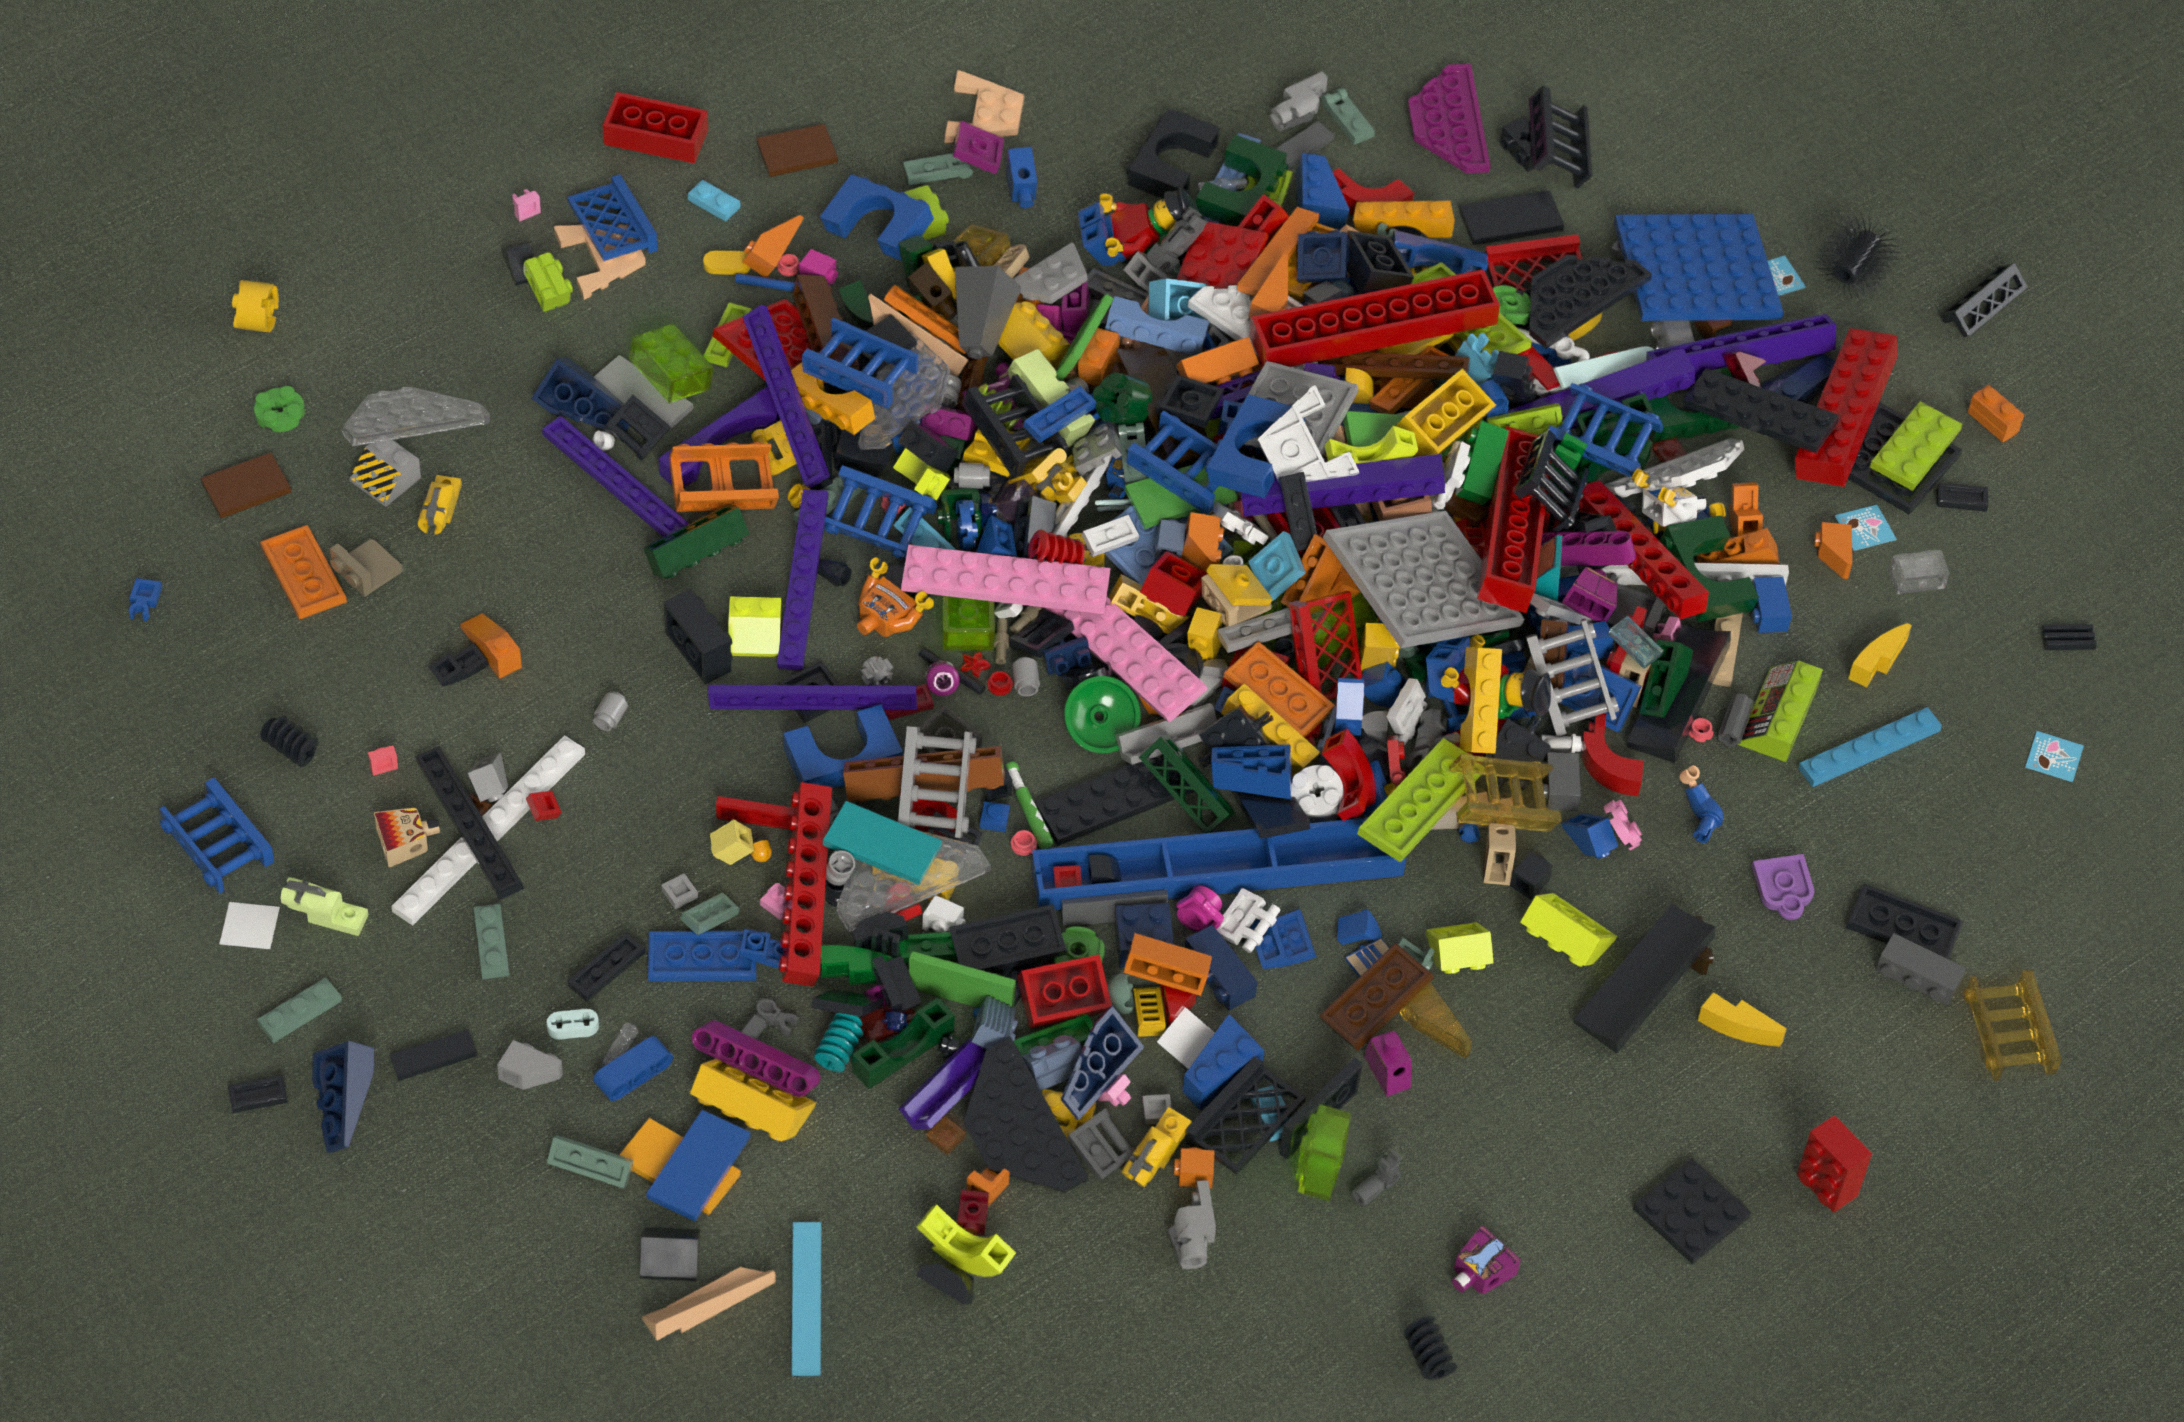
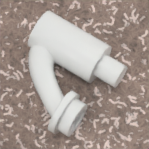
M1576 734L1559 737L1541 735L1540 739L1551 746L1548 752L1575 753V751H1582L1581 736H1576Z

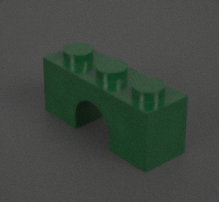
M1645 393L1622 400V404L1645 414L1647 412L1654 414ZM1596 409L1577 415L1574 428L1577 437L1584 435ZM1614 413L1605 414L1592 439L1593 444L1610 438L1620 418L1619 415ZM1629 420L1622 436L1639 432L1643 425Z

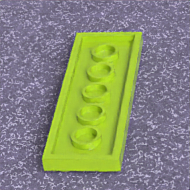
M1441 262L1413 275L1414 279L1411 284L1454 276L1456 274ZM1499 313L1497 325L1455 333L1463 341L1467 340L1469 334H1474L1478 338L1480 333H1485L1489 341L1480 353L1487 350L1490 355L1493 350L1519 354L1531 348V340L1501 313Z
M1443 738L1359 827L1357 834L1401 863L1483 774L1486 765Z

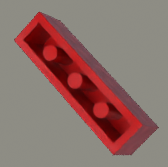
M1263 194L1238 227L1266 232L1269 237L1267 245L1289 216L1280 205Z

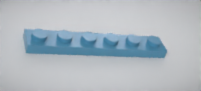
M1926 707L1802 761L1798 769L1809 784L1815 787L1938 733L1942 725L1930 709Z

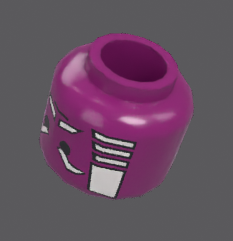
M940 660L934 662L928 667L925 675L928 688L937 696L951 695L959 686L960 678L958 671L948 661Z

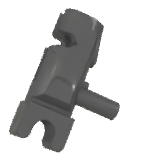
M1188 207L1181 215L1183 220L1175 222L1173 228L1162 240L1161 245L1156 243L1146 255L1147 259L1156 268L1162 267L1166 273H1170L1179 263L1177 257L1181 256L1183 252H1188L1189 246L1200 235L1208 222L1206 219L1200 218L1202 214L1192 207Z
M1429 709L1422 713L1414 752L1408 755L1406 763L1410 773L1443 738L1452 744L1460 741V736L1457 732L1445 735L1448 718H1443L1441 721V710Z

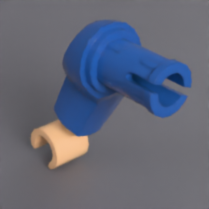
M1692 765L1688 770L1685 769L1681 772L1680 780L1684 784H1689L1690 787L1685 789L1694 814L1700 820L1698 827L1693 833V837H1696L1695 840L1700 843H1707L1713 830L1722 825L1724 815L1722 809L1711 798L1704 785L1696 783L1695 780L1699 777L1700 772L1695 765Z

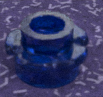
M886 1012L882 1023L887 1024L886 1029L902 1031L903 1027L908 1026L906 1022L907 1015L898 1012Z

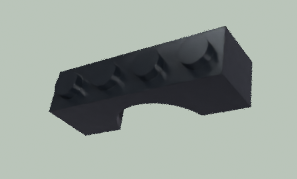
M1499 351L1493 377L1495 383L1502 385L1501 388L1508 399V410L1536 401L1537 393H1534L1536 385L1533 384V367L1529 365L1528 357Z

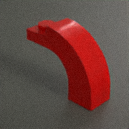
M1339 168L1333 171V175L1348 205L1349 214L1353 216L1357 202L1413 201L1414 192L1399 179L1385 187L1370 189L1355 183Z
M1606 714L1596 715L1594 722H1589L1588 732L1584 731L1582 738L1581 758L1586 770L1599 784L1609 790L1620 794L1639 796L1644 761L1624 758L1612 752L1607 746L1604 737Z
M1345 729L1327 738L1322 751V755L1334 768L1343 784L1344 794L1337 813L1343 821L1351 817L1356 818L1360 816L1366 807L1374 804L1376 801V785L1370 763L1357 740L1348 729Z

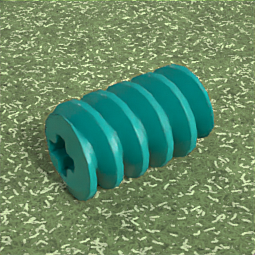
M842 1013L834 1015L832 1022L829 1024V1029L825 1032L823 1039L820 1041V1046L815 1051L814 1059L819 1065L837 1073L845 1070V1064L850 1060L849 1055L854 1053L853 1047L858 1045V1039L863 1036V1031L860 1028L862 1026L860 1018Z

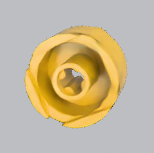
M241 280L239 294L234 293L232 299V307L236 308L234 328L271 332L276 322V317H273L274 309H278L277 286L270 283Z

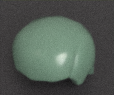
M1123 972L1110 977L1107 987L1112 1006L1119 1014L1126 1015L1134 1009V997L1131 992L1133 984L1127 982V977L1130 975Z

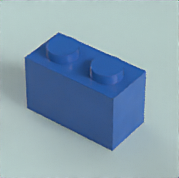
M1784 576L1754 578L1753 585L1759 599L1751 611L1752 622L1757 625L1758 633L1788 632L1792 614Z

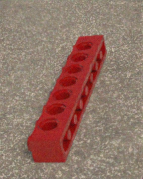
M1600 480L1586 484L1578 510L1604 516L1610 515L1617 531L1630 533L1636 558L1627 566L1636 573L1641 581L1680 620L1706 612L1709 591Z
M803 782L800 783L797 792H792L790 806L794 807V815L791 814L789 830H792L793 833L792 838H789L787 853L791 854V861L787 862L785 876L789 877V884L785 886L784 900H787L788 903L782 915V924H786V931L782 932L780 947L784 948V956L781 955L779 971L783 972L782 982L814 987L820 974L828 847L823 846V839L829 831L832 787ZM805 811L812 813L814 816L808 815ZM804 834L809 835L812 839L806 838ZM802 858H807L810 862H806ZM800 881L808 883V886L802 884ZM799 904L804 905L807 909L801 908ZM797 928L803 929L806 933L798 931ZM795 952L802 953L804 957L798 956Z

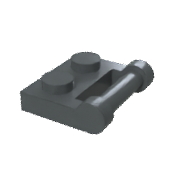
M1106 1109L1067 1136V1139L1099 1181L1125 1164L1136 1149L1128 1144L1109 1117L1111 1115ZM1100 1124L1122 1155L1117 1156L1096 1128L1097 1125Z

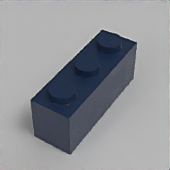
M1213 925L1186 938V949L1212 956L1205 984H1209L1212 988L1215 998L1219 1003H1223L1230 1011L1256 997V979Z

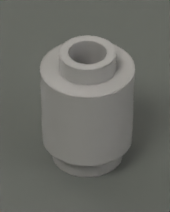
M960 463L959 468L954 469V483H959V488L983 489V486L990 485V466H984V463Z
M1029 657L1019 658L1012 664L1014 687L1021 696L1035 695L1040 686L1038 664Z
M618 692L606 693L594 712L593 723L604 731H611L612 728H615L628 708L626 698Z

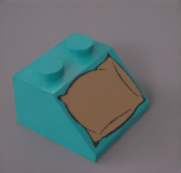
M1556 535L1541 545L1536 589L1534 594L1558 601L1562 535Z

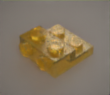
M973 224L954 240L955 244L960 241H967L968 246L981 266H994L1002 255L1011 248L1007 233Z

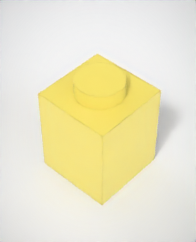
M736 820L730 821L710 834L713 856L729 865L754 851L751 829Z

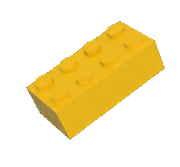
M1461 369L1405 415L1396 427L1414 432L1418 446L1415 457L1442 454L1454 441H1457L1471 427L1479 423L1496 404Z

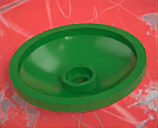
M1096 676L1082 681L1071 691L1065 703L1064 722L1070 737L1080 747L1093 753L1107 754L1118 751L1116 734L1137 728L1140 725L1141 713L1136 696L1126 684L1112 677ZM1096 712L1102 715L1101 721L1095 719L1094 715Z

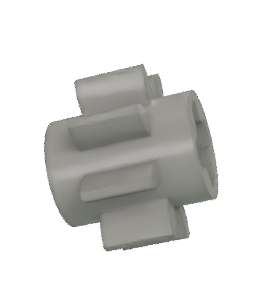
M871 657L863 664L861 671L864 675L861 678L867 686L871 684L872 686H886L892 680L893 673L891 670L893 666L887 658L882 660L881 657Z

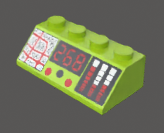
M1802 661L1771 667L1751 711L1741 743L1738 745L1787 762L1818 689L1823 669Z

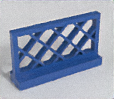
M620 174L611 177V184L567 197L570 207L603 261L644 248L647 249L648 253L658 251L656 231ZM611 194L609 200L599 198L601 195ZM582 201L589 202L587 207L577 205V203ZM598 204L605 207L603 211L593 209L594 205ZM610 208L621 210L618 215L608 212ZM588 215L598 217L596 222L587 220L586 218ZM604 219L614 221L612 225L602 223ZM620 222L629 224L628 229L619 228L617 226ZM598 229L607 233L605 236L595 234ZM613 233L623 235L621 240L610 238ZM629 237L639 240L635 243L626 242ZM606 244L616 246L615 249L604 250Z

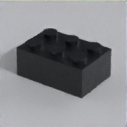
M1355 231L1347 232L1349 237L1347 271L1360 294L1412 283L1414 276L1391 237Z
M688 589L664 601L665 633L703 683L706 685L732 672L731 636L727 631H723L720 628L713 613L709 614L700 596L696 597L691 589Z

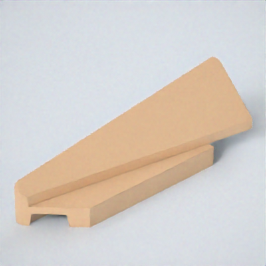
M872 294L868 296L874 325L891 314L915 337L918 345L910 349L911 351L918 354L924 360H935L936 366H940L947 374L956 377L960 375L968 363V359Z
M740 1267L670 1304L666 1308L644 1315L642 1320L656 1341L678 1329L683 1333L774 1284L775 1272L774 1270L761 1272Z

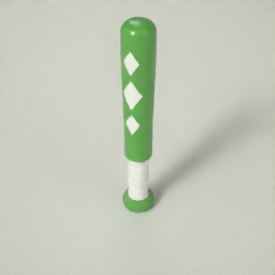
M1013 761L1005 764L1012 778V784L1016 790L1015 794L1039 848H1050L1053 845V839L1028 788L1025 787L1019 775L1018 764Z

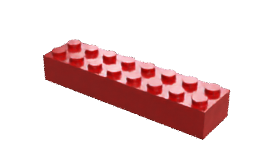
M1849 329L1817 405L1818 408L1838 414L1839 422L1817 453L1799 448L1795 457L1796 479L1845 487L1897 360V335Z

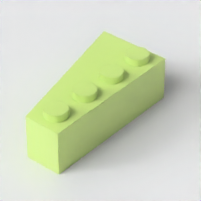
M1039 349L1014 359L1007 370L1010 380L1013 375H1019L1021 380L1026 383L1028 390L1035 400L1040 403L1042 409L1069 393L1067 384L1056 379L1055 369ZM1091 414L1083 415L1058 432L1066 440L1068 447L1085 437L1095 419Z

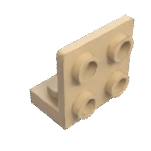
M1208 574L1201 577L1202 597L1214 612L1221 613L1222 622L1226 627L1253 619L1271 610V603L1269 606L1232 605Z

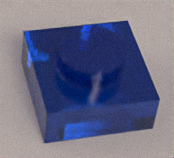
M980 494L982 527L986 526L991 515L997 517V504L992 503L991 494Z

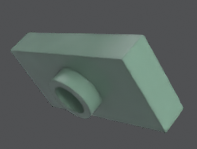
M722 892L683 912L681 920L694 933L700 935L739 915L740 908Z

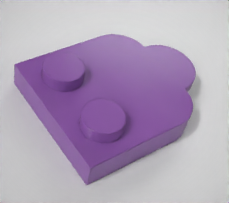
M1804 854L1753 861L1751 867L1764 906L1770 910H1778V913L1787 920L1798 919L1804 911V906L1811 902L1814 895V887Z

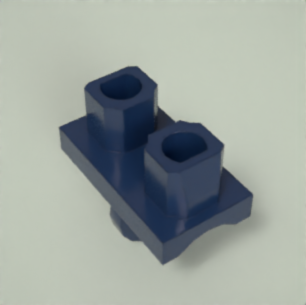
M1086 636L1068 642L1062 639L1057 643V646L1043 650L1046 671L1049 675L1056 673L1060 676L1067 673L1071 667L1078 665L1083 668L1091 665L1092 659Z

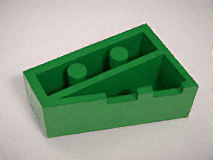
M1480 421L1465 434L1464 443L1470 445L1468 453L1470 461L1462 473L1465 475V479L1460 488H1456V496L1484 505L1491 499L1509 430Z

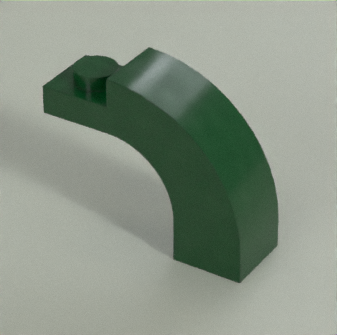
M859 280L838 288L844 305L852 319L865 329L873 327L874 322L870 301L862 281ZM919 295L914 297L922 303ZM897 311L903 316H905L907 319H909L908 315H906L902 311Z
M1621 436L1615 448L1616 454L1623 457L1628 455L1637 437ZM1609 438L1600 440L1595 445L1600 447L1606 446ZM1649 440L1646 441L1637 458L1641 470H1645L1650 458L1653 442ZM1582 457L1579 472L1585 467L1589 470L1587 484L1596 482L1604 472L1612 469Z

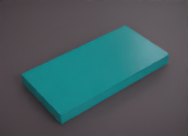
M846 801L823 839V846L835 851H847L854 859L920 885L942 846V840Z

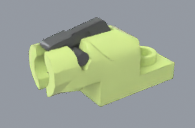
M289 877L286 887L281 892V903L291 909L307 913L309 923L359 936L368 917V909L344 903L340 892L320 887L308 881Z

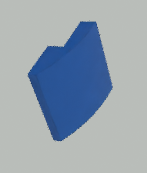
M1300 909L1277 917L1273 927H1269L1262 936L1264 940L1261 944L1255 946L1263 969L1289 966L1317 957ZM1254 920L1249 928L1254 931L1261 920Z

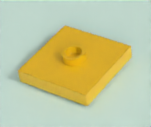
M1210 564L1206 570L1232 605L1269 606L1273 600L1247 565Z

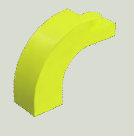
M1392 426L1384 438L1370 446L1355 447L1329 439L1324 445L1328 461L1350 452L1355 464L1410 458L1418 451L1414 432Z
M906 448L893 467L917 484L914 490L922 495H929L935 500H938L941 492L951 479L947 473L928 466Z
M937 1205L931 1207L917 1225V1228L934 1243L932 1249L956 1267L974 1275L983 1277L998 1275L1016 1254L997 1234L988 1238H981L968 1233Z

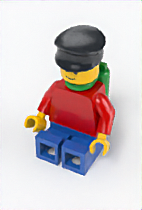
M1180 185L1175 191H1166L1164 198L1154 204V208L1151 209L1145 203L1128 204L1117 201L1112 203L1113 197L1111 195L1101 194L1099 202L1079 211L1078 215L1080 228L1082 229L1083 246L1101 265L1112 266L1118 261L1123 262L1133 258L1137 251L1147 254L1156 243L1161 245L1162 240L1173 228L1175 222L1183 220L1181 215L1188 207L1194 208L1199 213L1200 211L1192 197ZM1114 210L1111 215L1105 217L1104 213Z
M1476 634L1471 639L1470 636L1439 641L1437 646L1426 657L1430 692L1436 698H1448V702L1468 705V712L1471 690L1469 680L1464 673L1466 647L1482 648L1485 644L1482 636ZM1501 664L1498 719L1510 717L1513 711L1518 710L1519 707H1524L1526 711L1535 712L1539 716L1545 715L1549 711L1551 704L1549 673L1542 675L1533 669H1529L1525 674L1515 672L1510 676L1508 675V668Z

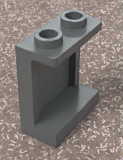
M1612 573L1610 579L1616 582L1617 575ZM1617 584L1616 608L1606 622L1609 629L1617 633H1624L1626 630L1624 625L1628 615H1633L1637 606L1647 609L1640 640L1651 644L1653 634L1657 630V624L1660 623L1666 610V604L1659 597Z

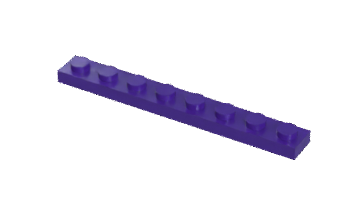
M760 305L744 315L743 320L805 487L812 488L830 477L768 308L767 306Z
M562 416L542 429V434L546 439L661 536L665 537L689 524Z
M803 489L777 659L778 669L802 671L804 668L829 499L828 491Z
M720 684L709 685L708 689L710 709L864 710L882 705L884 710H917L916 686Z

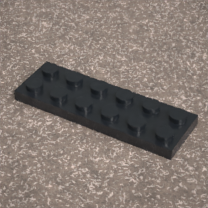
M1707 368L1683 399L1684 407L1813 453L1819 451L1839 422L1838 414Z
M1163 754L1150 758L1155 766H1164ZM1143 762L1112 770L1036 800L1034 803L1051 836L1059 846L1175 800V798ZM1168 770V781L1172 785H1181V774L1177 770ZM1185 789V795L1195 792L1192 789Z

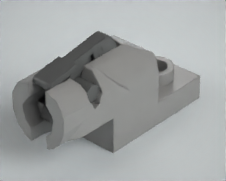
M1320 72L1284 89L1283 102L1271 109L1273 114H1270V118L1274 126L1279 131H1283L1297 124L1311 121L1313 115L1318 112L1319 97L1326 94L1328 77L1323 72Z
M1208 1180L1197 1181L1196 1192L1191 1194L1192 1206L1179 1208L1174 1225L1168 1229V1235L1177 1261L1184 1269H1196L1204 1266L1208 1259L1207 1244L1213 1243L1215 1240L1216 1225Z

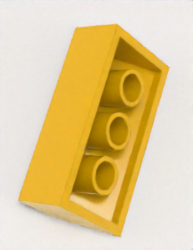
M718 1059L701 1064L690 1092L691 1095L698 1098V1102L707 1106L714 1105L722 1109L721 1113L732 1118L738 1117L744 1120L745 1125L748 1127L762 1129L768 1132L771 1138L778 1141L794 1137L816 1105L815 1101L805 1096H794Z

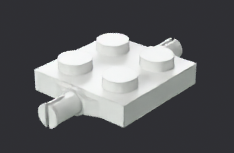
M1460 441L1452 443L1448 458L1443 464L1445 493L1431 495L1432 507L1443 509L1445 503L1450 500L1455 487L1459 489L1465 479V475L1462 473L1470 461L1468 456L1470 445Z
M1217 501L1215 502L1212 511L1217 517H1221L1220 523L1222 526L1232 532L1237 529L1236 532L1252 544H1255L1256 541L1263 545L1265 544L1269 536L1257 525L1242 517L1237 510L1227 508Z

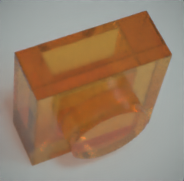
M946 1116L927 1133V1140L946 1155L966 1138V1132Z

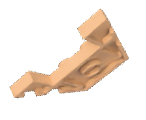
M958 70L955 92L978 95L973 123L970 125L999 137L1018 135L1024 94ZM948 121L945 143L954 142L960 122Z
M582 225L554 226V233L561 248L585 242L598 269L596 273L577 277V285L583 299L591 297L592 292L599 288L601 290L609 286V282L618 277L622 279L646 265L642 250L603 261ZM618 225L617 227L628 229L629 225ZM598 229L595 234L605 236L607 233ZM613 233L610 238L621 240L623 235ZM629 237L626 242L635 243L638 241L635 238ZM606 244L604 250L609 251L615 249L616 246Z

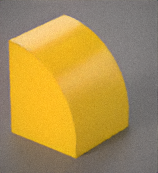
M1346 368L1345 381L1358 385V393L1352 403L1370 404L1374 390L1372 378L1362 370Z

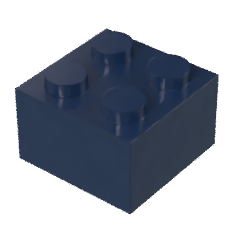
M1169 903L1116 906L1114 925L1119 968H1125L1128 952L1135 933L1174 945Z

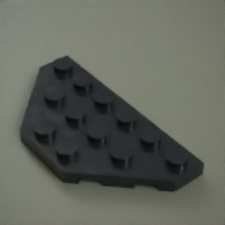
M1577 255L1564 256L1532 277L1529 335L1545 349L1549 348L1649 282L1652 273L1636 260L1625 259V262L1611 261V258L1591 257V260L1577 259Z
M1010 1037L987 1049L967 1109L964 1125L988 1169L999 1174L1005 1168L1009 1171V1176L1017 1180L1035 1185H1043L1063 1193L1088 1181L1086 1172L1012 1038Z

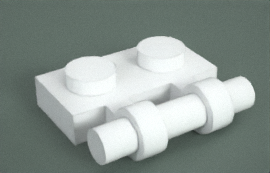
M1409 678L1386 716L1394 733L1400 734L1398 739L1399 741H1404V745H1406L1408 739L1413 738L1416 732L1415 727L1420 722L1422 713L1428 707V704L1423 701L1426 696L1418 679Z
M1242 888L1224 913V921L1216 930L1223 939L1235 945H1238L1242 938L1247 939L1242 948L1251 953L1255 946H1259L1264 940L1262 936L1267 929L1273 927L1277 921L1276 916L1280 912V908L1272 904L1267 911L1263 910L1266 904L1265 900ZM1257 918L1261 921L1258 923V925L1253 931L1249 929V927Z

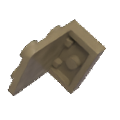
M374 539L366 541L350 553L339 543L330 548L332 559L330 563L333 569L364 597L403 571L402 565Z

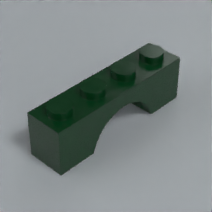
M937 997L916 1011L910 1024L893 1039L883 1043H877L872 1040L852 1054V1072L868 1089H871L940 1043L942 1036H947L949 1032L954 1033L955 1015Z

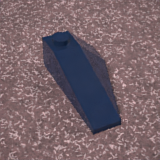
M1821 354L1762 382L1760 386L1761 388L1808 404L1826 386L1836 361L1825 354Z
M567 356L556 359L531 398L552 414L565 416L574 421L584 422L603 430L611 418L624 405L622 401L590 373ZM623 420L618 424L625 432L630 427Z
M1110 1006L1093 1024L1061 1097V1101L1076 1120H1079L1144 1048L1143 1044L1113 1006Z
M346 1041L313 1053L312 1081L314 1088H318L320 1098L317 1100V1107L323 1111L324 1119L321 1127L326 1152L328 1153L348 1148L373 1076L374 1048Z

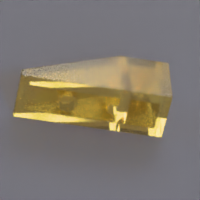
M1429 982L1400 1010L1401 1016L1405 1021L1408 1020L1415 1030L1461 1057H1469L1472 1045L1471 1039L1431 982Z

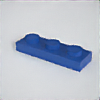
M1079 386L1026 419L1023 427L1040 443L1093 410L1097 402Z

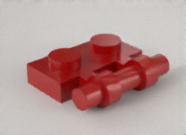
M1392 735L1387 738L1390 779L1394 785L1399 786L1406 778V771L1400 766V759H1405L1404 741H1399L1398 735Z

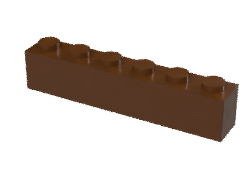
M797 274L792 296L811 349L819 353L831 339V320L836 318L842 321V316L837 311V302L833 300L831 286H828L825 276ZM841 342L828 358L841 362L852 349V346ZM855 360L850 367L859 370L858 360Z

